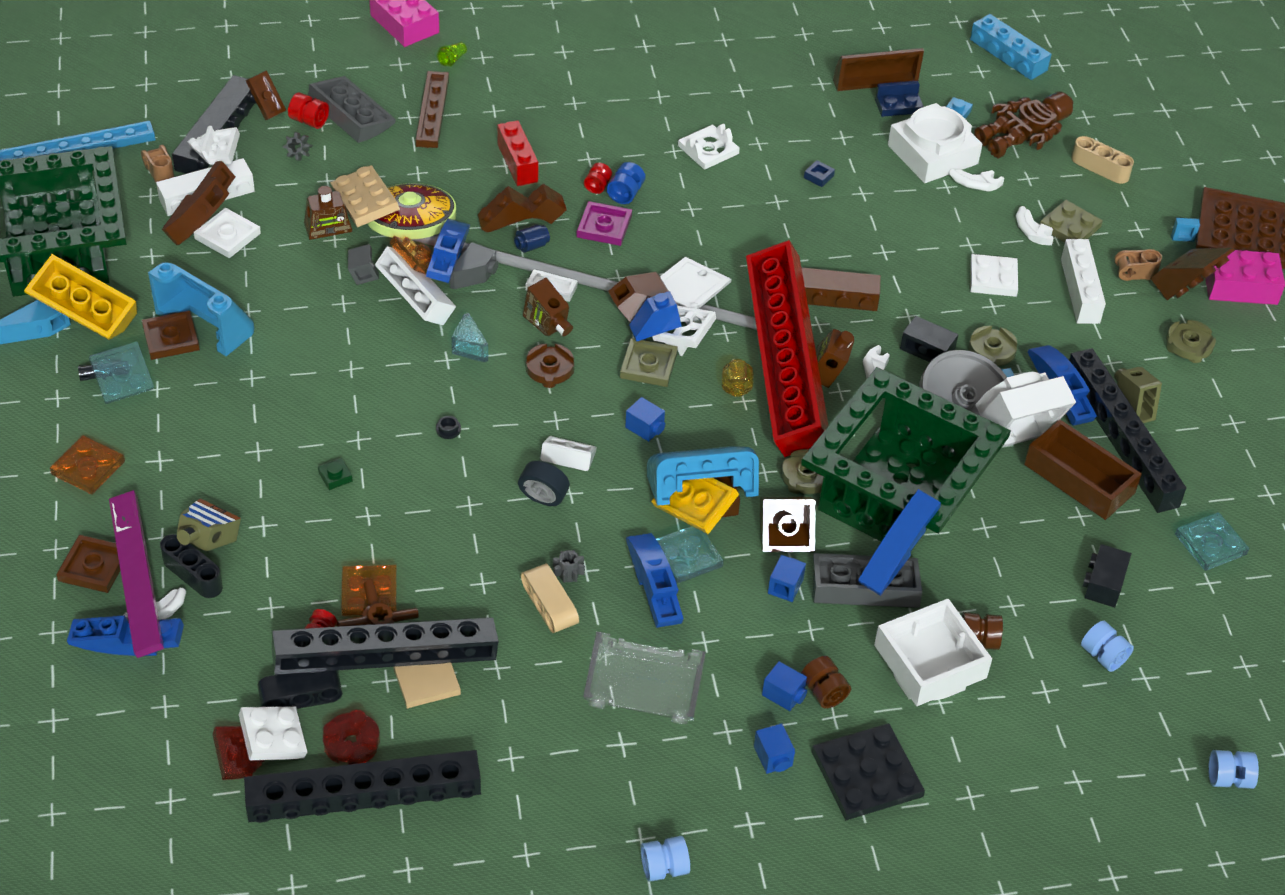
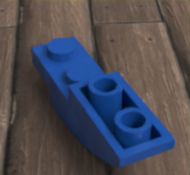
M449 218L446 220L434 246L426 277L449 283L469 232L470 224Z
M1050 345L1029 349L1028 354L1039 374L1046 373L1049 380L1064 376L1076 401L1066 413L1072 426L1093 422L1097 415L1086 397L1090 390L1073 364L1061 352Z
M652 533L626 537L639 585L644 586L656 628L681 624L684 618L676 596L679 590L660 544Z
M125 615L73 619L67 638L69 645L107 654L136 656L133 650L129 622ZM181 618L159 620L164 648L179 647L184 628ZM157 652L145 656H156Z

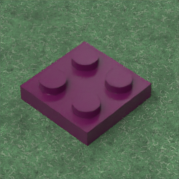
M588 201L577 229V238L621 246L632 217V209Z

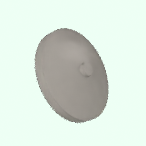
M953 350L940 354L930 362L921 376L919 387L980 415L975 404L988 390L1003 382L1007 377L988 358L971 351Z

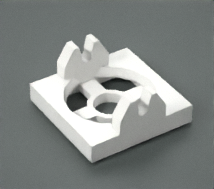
M724 123L717 128L714 125H710L678 140V146L704 170L739 154V147L732 142L731 130L729 128L725 130ZM713 137L718 141L706 142L704 138ZM724 146L725 150L718 153L717 148ZM712 147L714 150L708 152L703 150V148Z
M677 306L680 321L685 322L687 326L676 328L673 334L664 332L652 336L653 341L677 346L680 356H683L688 347L697 348L716 320L715 312ZM690 329L696 330L695 334L691 336L682 335L683 332Z

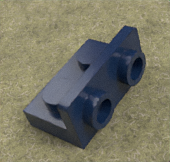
M919 81L878 84L875 101L881 117L910 115L923 108L924 106L918 94Z

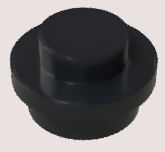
M453 416L442 417L436 425L437 435L444 439H453L461 432V425Z

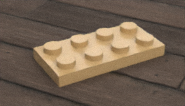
M372 165L361 167L352 174L339 176L335 181L330 182L333 191L340 192L345 209L357 227L400 210L396 199Z

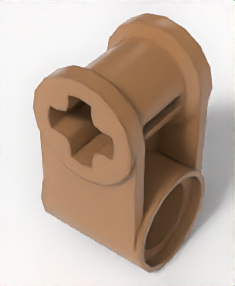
M163 144L159 145L157 149L141 151L143 163L155 182L174 178L172 160Z
M1154 249L1123 250L1117 253L1114 260L1115 264L1119 266L1118 275L1120 279L1125 281L1151 280L1150 278L1159 272L1162 255Z

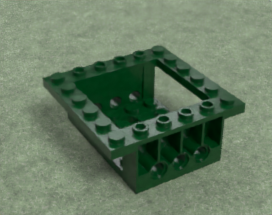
M112 146L0 161V198L4 210L6 238L0 239V263L4 262L12 296L28 295L24 293L25 288L52 254L101 282L109 283L105 248L127 245Z
M876 367L802 458L801 466L823 476L819 511L882 542L918 489L941 502V507L926 526V530L930 529L939 534L1007 441L1011 430ZM885 398L881 425L855 459L851 461L839 455L840 451L879 402ZM906 464H915L917 467L910 468ZM895 479H902V480H904L905 482L899 484V483L895 482L894 480H895Z

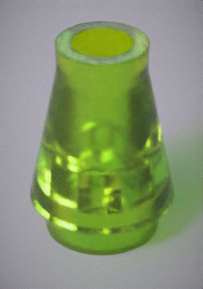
M463 42L442 46L437 53L438 61L443 66H452L467 52V47Z

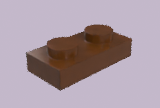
M267 70L245 80L265 120L286 111Z

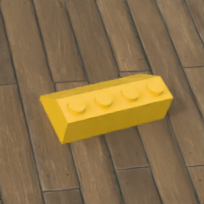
M53 254L24 290V293L108 340L123 333L137 314L136 301Z

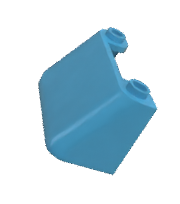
M165 262L148 272L156 314L164 316L169 313L190 311L219 328L216 332V337L219 340L216 346L217 351L221 354L229 355L254 334L253 320L229 296L180 267Z
M731 446L658 453L651 456L647 462V478L657 506L669 505L671 495L676 491L682 492V480L731 476L733 487H742L746 497L759 496V460L756 452L750 447Z

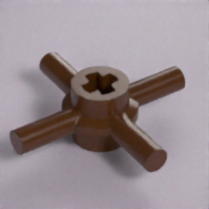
M368 580L363 585L369 606L363 611L362 617L337 620V627L392 624L394 622L417 619L419 614L417 608L392 612L388 605L379 603L374 581Z

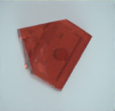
M227 726L214 728L212 734L222 780L241 779L252 776L265 760H249L242 727Z

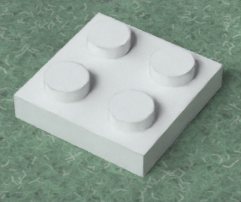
M224 208L194 231V237L197 241L228 258L232 257L261 234L260 226L227 208Z
M972 254L970 259V292L1017 297V258Z
M241 707L239 719L249 760L305 758L307 748L296 707Z

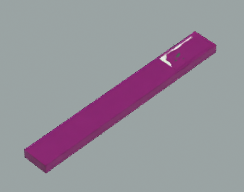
M133 490L110 498L109 503L133 650L136 657L139 658L164 649L138 498Z

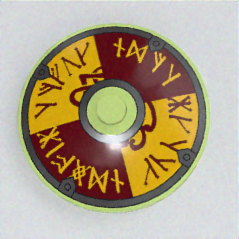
M419 183L392 185L387 188L396 199L400 210L367 224L377 233L391 238H427L439 234L448 218L456 219V203L449 193L435 186Z

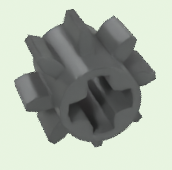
M295 132L292 138L286 136L288 141L283 148L289 151L287 157L292 158L295 155V159L301 161L303 155L309 157V148L313 147V145L307 142L309 137L306 135L301 137L298 132ZM300 143V148H297L296 150L295 145H299Z
M575 550L561 551L559 558H553L554 574L556 577L559 576L563 583L577 582L578 575L585 574L584 557L578 556Z

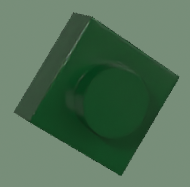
M342 458L318 466L319 475L329 490L353 482L352 474Z

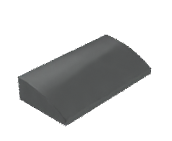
M345 76L309 85L308 96L328 103V117L358 143L381 134L396 121L393 116Z
M813 553L814 603L920 608L922 585L918 558H909L880 596L858 582L872 556Z

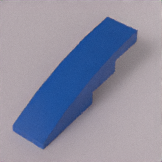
M918 489L887 532L858 582L881 596L911 556V550L926 532V526L941 507V502Z

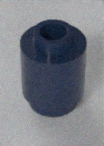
M537 224L517 231L514 243L517 249L526 253L544 247L550 241V234L546 226Z

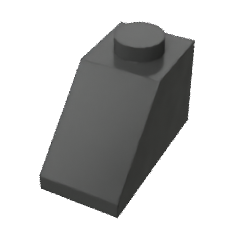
M471 242L456 262L450 279V288L458 289L486 282L498 269L496 250Z

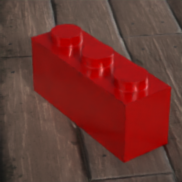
M519 120L497 124L498 147L516 185L522 186L537 183L538 160Z

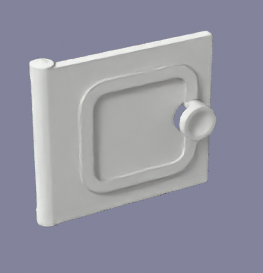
M684 257L660 276L676 303L695 309L702 307L731 283L730 278L687 257Z

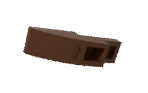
M222 161L215 162L194 193L185 196L162 228L164 233L176 245H180L194 231L200 228L230 194L227 189L236 176Z

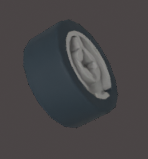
M531 461L526 464L520 475L518 485L525 496L532 501L546 506H557L562 503L569 489L570 482L568 477L557 467L547 462Z

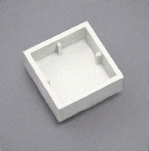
M934 103L918 109L912 114L911 118L892 124L888 146L924 183L949 175L951 169L963 170L979 163L982 143L971 133L972 125L964 117L950 108Z
M1028 372L1007 377L1003 382L988 390L975 405L980 416L1011 430L1009 438L1002 446L1005 447L1038 438L1061 419L1076 401L1064 376L1049 380L1046 373Z
M949 599L878 626L874 646L892 670L897 683L908 699H912L916 706L962 692L966 689V686L986 679L992 661L991 656Z

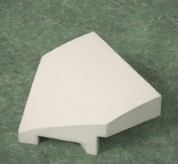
M208 126L204 135L197 137V139L191 138L187 142L208 164L214 165L216 161L232 164L240 133L237 127L214 131L212 126Z

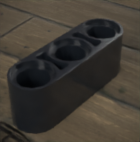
M176 534L167 535L161 540L160 548L163 562L169 570L205 598H214L222 592L220 570L214 562L191 544L182 545L178 541Z
M338 670L277 674L264 677L258 682L261 707H296V709L335 702L343 694Z

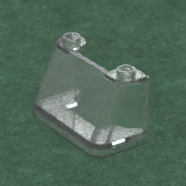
M596 632L583 697L589 701V706L605 709V706L609 705L671 717L672 722L687 724L688 720H694L706 666V652L692 649V653L685 655V651L681 649L674 651L625 642V639L619 638L617 643V639L610 638V634Z

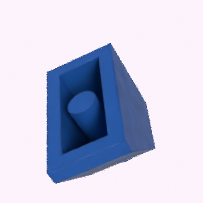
M670 291L647 298L629 324L636 342L682 327L677 304Z

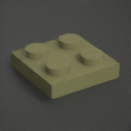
M1065 200L1040 221V225L1042 223L1053 228L1052 235L1065 242L1066 239H1088L1101 228L1103 220Z
M631 338L620 371V378L668 387L678 347L645 340L636 342L634 338Z

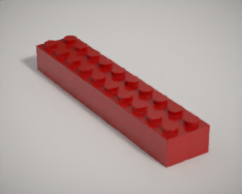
M790 240L746 256L773 440L784 457L790 456L791 453L797 450L810 449L829 426L800 257Z

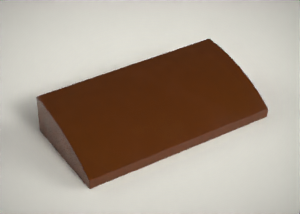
M918 48L841 56L837 62L833 77L836 90L875 88L878 84L918 81L924 49Z

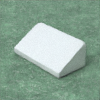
M549 436L542 444L540 459L545 462L588 471L597 447Z

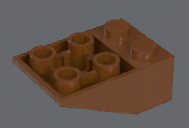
M1233 248L1191 249L1150 279L1166 300L1173 296L1180 298L1189 291L1188 286L1190 289H1193L1204 281V278L1206 279L1216 271L1214 266L1220 268L1229 261L1227 256L1235 250Z

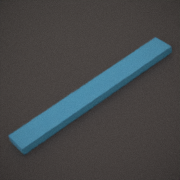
M145 121L0 150V161L112 146V149L154 141L155 134L151 122Z

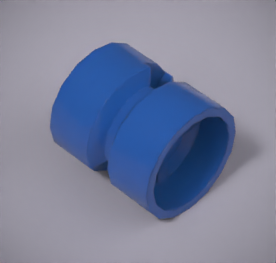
M631 162L621 164L607 186L609 196L620 204L632 202L645 181L643 169Z

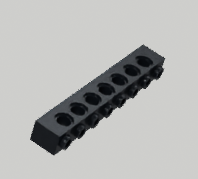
M1094 349L1071 353L1069 361L1077 369L1090 390L1086 397L1097 415L1095 419L1121 459L1142 473L1138 485L1155 511L1160 513L1180 508L1186 486Z
M493 618L272 631V657L275 675L444 664L450 662L496 660L499 640Z
M477 750L244 777L245 807L248 823H264L269 820L282 818L295 819L299 816H322L332 812H354L365 808L381 809L390 805H412L416 802L424 801L439 802L448 798H470L474 795H481V778Z

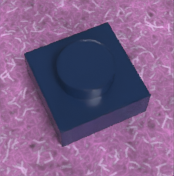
M816 160L805 170L804 178L823 187L834 177L835 169Z

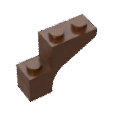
M545 184L534 190L528 198L507 186L486 207L482 208L477 215L481 230L492 232L530 218L541 219L552 224L567 209L563 196Z

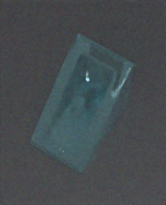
M466 313L451 337L452 354L487 362L488 343L470 314Z

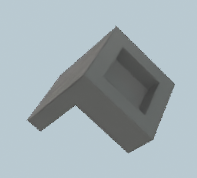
M370 244L348 250V270L357 285L379 279V272L372 261V247Z

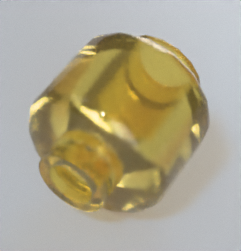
M736 359L723 367L722 387L725 392L734 397H741L752 390L754 372L748 363Z

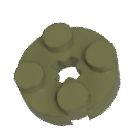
M1188 320L1187 323L1180 324V321H1178L1169 328L1166 348L1169 352L1189 359L1193 363H1200L1203 358H1207L1213 352L1216 338H1213L1211 335L1212 330L1201 322Z
M982 326L972 333L968 350L988 358L997 366H1002L1010 363L1015 358L1017 339L1007 329L1000 327V330L992 329V326Z
M808 449L797 450L791 453V457L783 462L782 479L788 485V490L793 494L821 493L823 476L809 469L808 471L811 474L803 473L804 469L807 468L801 466L802 458L809 451Z

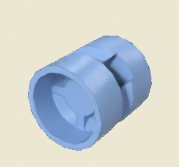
M1100 621L1086 633L1081 646L1093 657L1098 656V662L1108 671L1112 672L1126 662L1132 654L1134 646L1123 636H1116L1117 631L1106 621Z
M1213 750L1210 754L1208 770L1211 785L1214 787H1230L1234 783L1236 788L1254 789L1258 781L1259 772L1258 759L1255 752L1237 751L1233 755L1231 751Z
M683 836L667 838L664 844H660L658 840L641 844V859L648 882L665 879L667 873H670L672 877L690 873V859Z

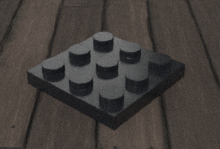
M889 723L812 746L811 752L845 821L924 797L925 790Z

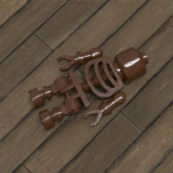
M1056 92L1044 98L1042 103L1037 99L1031 101L1030 98L1023 97L1016 102L1012 100L1007 102V104H995L992 108V113L997 112L996 121L977 127L974 131V136L982 143L983 147L988 145V151H991V155L998 159L1005 155L1007 148L1011 147V145L1022 144L1025 140L1030 141L1029 146L1037 143L1036 150H1039L1045 142L1053 138V135L1060 133L1062 124L1059 121L1072 114L1073 100L1064 92ZM1017 110H1019L1018 117L1013 114L1016 113ZM997 133L1007 134V135H1004V136H1002V137L997 136V137H995V138L992 139V137L995 136V135H997Z

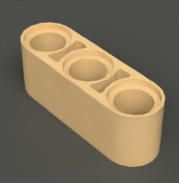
M1081 136L1076 139L1071 157L1072 161L1077 165L1120 184L1129 181L1134 164L1133 158L1087 136Z
M547 563L521 573L522 584L552 633L579 623L575 606Z

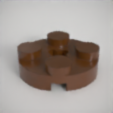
M547 344L537 345L527 354L526 372L530 378L538 383H542L544 387L553 388L556 384L566 381L573 375V354L568 348L559 344H555V347H547ZM546 363H549V364L555 363V364L552 365V366L546 365Z

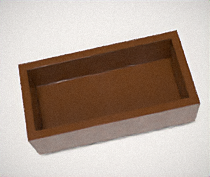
M1060 419L1029 445L1024 464L1104 520L1108 519L1136 493L1142 474Z

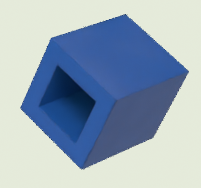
M641 397L626 410L625 428L649 442L654 436L660 435L664 430L665 411Z
M781 555L770 576L768 594L793 602L804 580L806 563Z
M779 661L764 679L762 696L791 711L795 704H801L807 695L808 690L805 689L807 677Z
M783 724L756 731L754 748L766 774L774 771L782 772L793 766L795 749Z

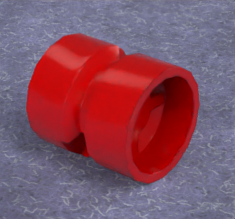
M300 92L292 97L288 106V116L290 119L305 123L316 129H320L325 124L329 115L328 103L316 98L313 99L311 96Z

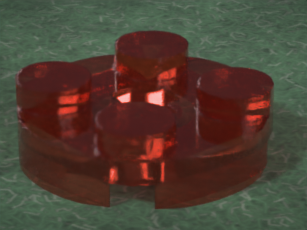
M353 710L350 713L338 715L326 723L323 728L324 750L327 756L336 763H339V761L348 762V765L365 763L374 757L380 744L378 725L371 717L366 716L362 710ZM355 735L357 741L352 743L351 740L345 741L347 736Z

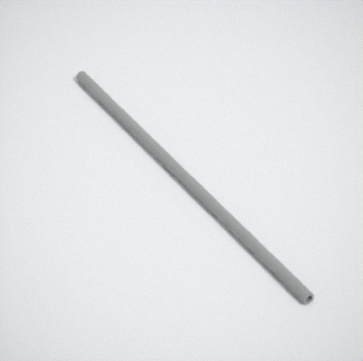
M439 235L408 240L435 246ZM464 243L461 251L462 254L470 243ZM496 250V261L508 266L531 272L534 269L577 280L578 284L604 291H609L619 283ZM705 304L699 308L715 312L716 320L757 330L755 317Z

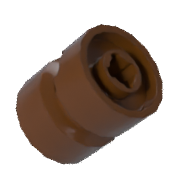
M962 613V618L985 649H1000L1003 634V618L1001 615L986 614L981 619L980 615L976 613Z
M821 656L812 660L801 672V674L807 677L806 686L809 690L813 691V696L824 709L840 704L851 692L850 684L839 673L838 667L829 656Z

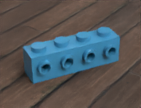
M989 14L973 23L970 40L1028 79L1032 80L1048 71L1051 53L993 15Z

